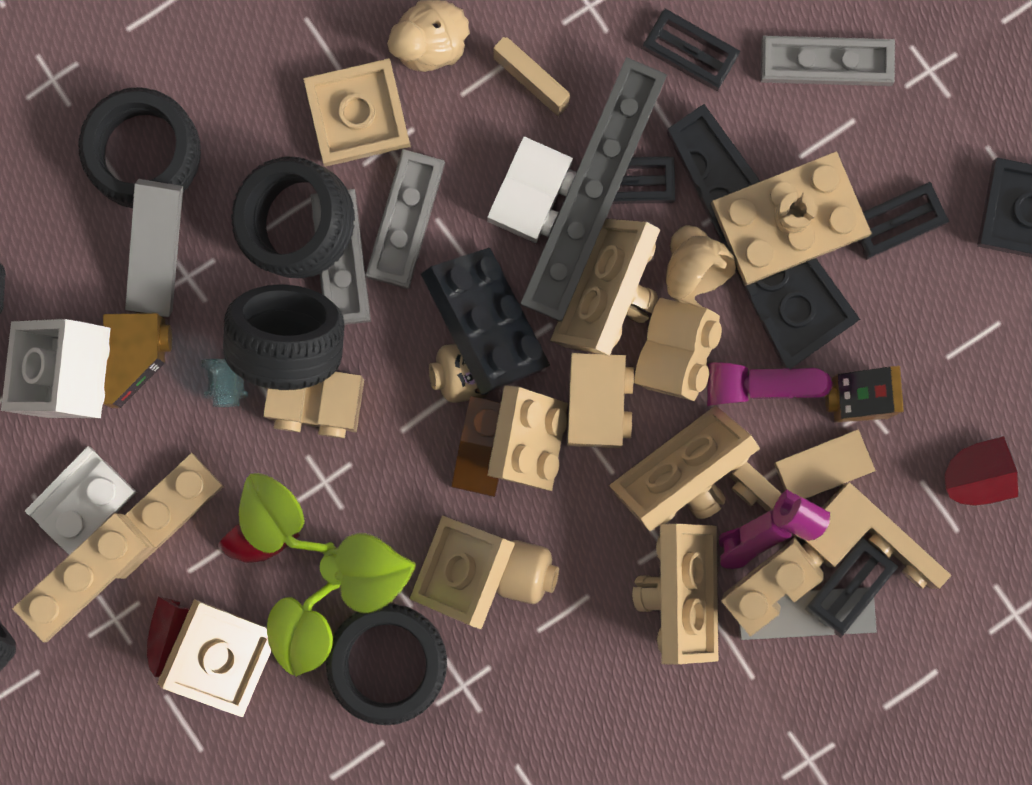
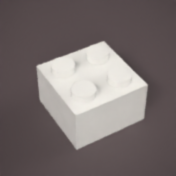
M68 319L11 321L1 411L44 418H101L102 404L105 399L106 364L110 353V328Z

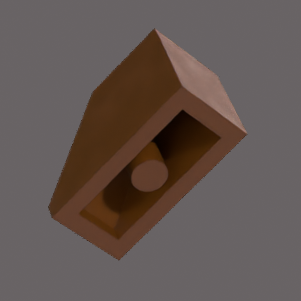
M470 396L458 449L452 488L495 497L499 479L487 475L501 403Z

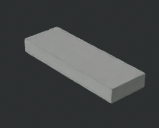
M763 36L761 39V83L892 86L895 82V39Z
M402 149L366 272V278L405 289L410 288L445 167L444 160Z
M138 179L135 183L125 310L141 313H158L160 316L169 317L173 312L183 186Z
M355 189L348 190L354 205L353 209L355 210V221H353L355 227L353 229V236H350L351 242L348 244V248L343 251V256L338 261H335L334 265L320 273L322 295L330 299L339 308L345 325L371 322ZM317 193L310 194L315 232L321 218V204Z
M870 587L857 588L835 617L842 622ZM833 589L821 603V606L828 611L845 589ZM820 590L807 592L795 603L787 594L777 601L781 606L780 614L751 637L739 624L740 640L836 634L831 627L819 621L820 618L815 614L811 615L805 610ZM874 598L845 634L877 633Z

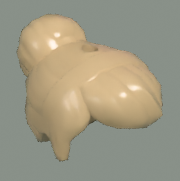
M421 0L415 6L408 9L402 18L399 19V22L392 27L387 43L389 52L394 57L399 58L403 65L415 71L426 72L445 65H454L463 55L464 40L470 34L469 20L464 16L463 9L456 7L453 3H449L446 0ZM433 24H437L439 28H435Z
M685 225L673 234L670 242L672 256L666 271L667 292L677 302L702 307L695 300V296L715 290L731 278L736 270V260L723 243L709 238L699 227Z

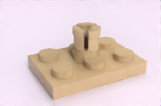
M837 151L713 200L711 203L729 249L736 260L737 268L745 286L869 237L872 234Z
M605 219L562 322L558 321L550 341L566 348L610 356L613 347L620 340L622 324L626 315L638 323H644L649 319L647 313L640 310V308L653 313L658 301V295L654 290L639 285L646 264L655 253V242L660 232L659 228L647 222Z
M715 405L609 486L618 499L649 532L660 524L669 522L676 512L687 503L696 518L705 519L721 509L719 504H725L726 498L722 491L717 488L715 482L730 471L742 467L749 457L760 448L751 434Z
M660 524V535L657 539L656 551L661 563V577L640 575L636 578L634 583L638 587H633L632 592L635 608L639 612L661 610V628L658 632L657 643L659 651L662 653V664L718 661L717 526Z

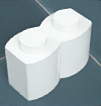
M523 137L489 212L488 222L534 243H537L540 234L548 237L559 212L552 210L558 194L567 196L577 173L570 169L573 158L527 137Z

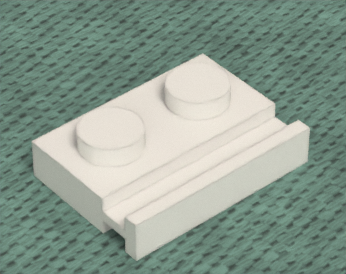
M87 446L25 512L70 555L114 513H117L137 491L91 447Z

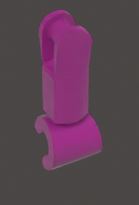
M723 362L707 364L709 369L707 406L749 401L748 394H750L752 399H787L794 396L797 398H820L829 394L833 386L830 375L818 368L792 370L753 369L750 370L748 376V368L742 365Z
M785 490L776 501L773 510L741 527L719 535V545L724 548V553L720 556V564L727 569L741 568L760 553L791 538V534L807 541L816 540L827 530L830 523V512L789 490Z

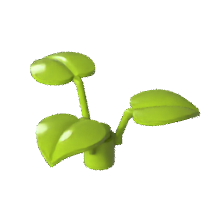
M252 473L246 478L239 506V523L242 533L253 547L262 552L271 553L281 549L285 542L291 548L323 552L324 554L320 562V573L328 581L327 584L306 599L303 606L292 597L282 598L270 611L267 621V637L274 657L285 671L297 677L320 667L326 661L332 649L333 636L327 620L320 613L311 611L315 603L331 591L338 589L341 585V596L347 606L362 613L376 611L387 605L400 593L412 575L415 564L397 554L382 540L366 533L353 534L347 537L338 548L332 542L322 544L295 539L292 535L298 533L304 525L303 511L296 497L284 485L267 475Z

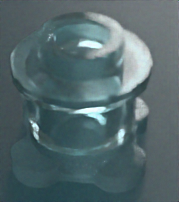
M225 359L201 360V367L206 368L208 371V391L204 392V398L212 399L213 407L240 406V399L248 397V392L244 391V379L229 368Z

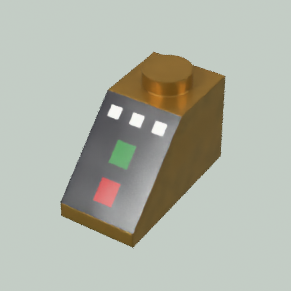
M158 313L103 314V327L110 328V353L106 364L104 405L110 408H121L165 363V352H171L172 329L171 325H165V319Z
M900 366L837 374L832 377V390L825 396L827 412L834 413V423L889 419L904 412Z

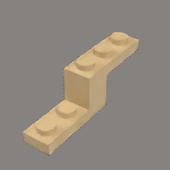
M191 453L127 514L114 513L12 609L42 642H48L115 578L126 579L224 486Z
M748 462L734 470L729 476L736 482L732 490L750 506L757 502L767 512L774 509L776 501L782 494ZM850 482L843 484L822 507L830 512V523L822 536L816 540L807 541L793 535L803 544L802 547L819 567L823 563L827 567H835L868 531L872 535L868 540L869 543L888 559L893 554L906 566L902 573L920 589H923L926 585L930 589H940L952 576Z

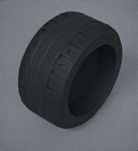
M142 87L122 89L101 99L86 116L87 118L81 127L78 141L81 165L91 183L111 201L132 209L135 183H126L115 178L108 170L105 161L107 141L119 124L135 116L151 115L164 119L174 130L176 135L174 157L164 172L149 181L183 186L184 192L196 176L201 158L198 132L185 110L170 96L154 89Z
M288 156L264 162V165H259L256 169L252 170V174H248L247 178L242 181L243 185L239 186L238 192L235 194L236 200H233L231 210L233 211V214H231L232 231L240 250L257 267L287 278H307L329 269L334 265L335 261H338L343 256V251L348 248V244L351 242L350 236H353L355 210L353 209L354 205L349 191L333 172L308 159ZM308 182L316 190L321 204V218L317 231L312 239L299 250L288 254H279L272 246L267 234L266 221L269 208L274 199L284 189L297 183Z
M280 284L251 289L234 299L225 313L223 335L224 358L229 368L247 382L263 388L297 390L314 386L333 375L341 363L345 328L343 315L335 303L326 296L305 287Z
M387 604L369 613L357 611L348 617L334 633L332 649L326 659L327 680L339 704L354 717L377 725L404 723L423 713L434 702L441 691L447 672L446 649L438 630L421 613L397 604ZM394 625L409 631L419 641L425 654L426 668L421 684L413 694L398 702L381 703L367 698L355 687L349 674L348 661L353 644L360 635L375 626Z

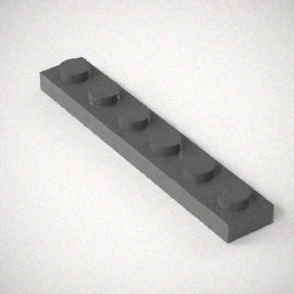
M626 57L520 305L562 322L668 74Z

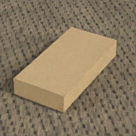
M503 37L494 46V60L559 117L569 106L570 93L508 37Z
M859 429L774 463L784 490H789L804 499L875 471Z

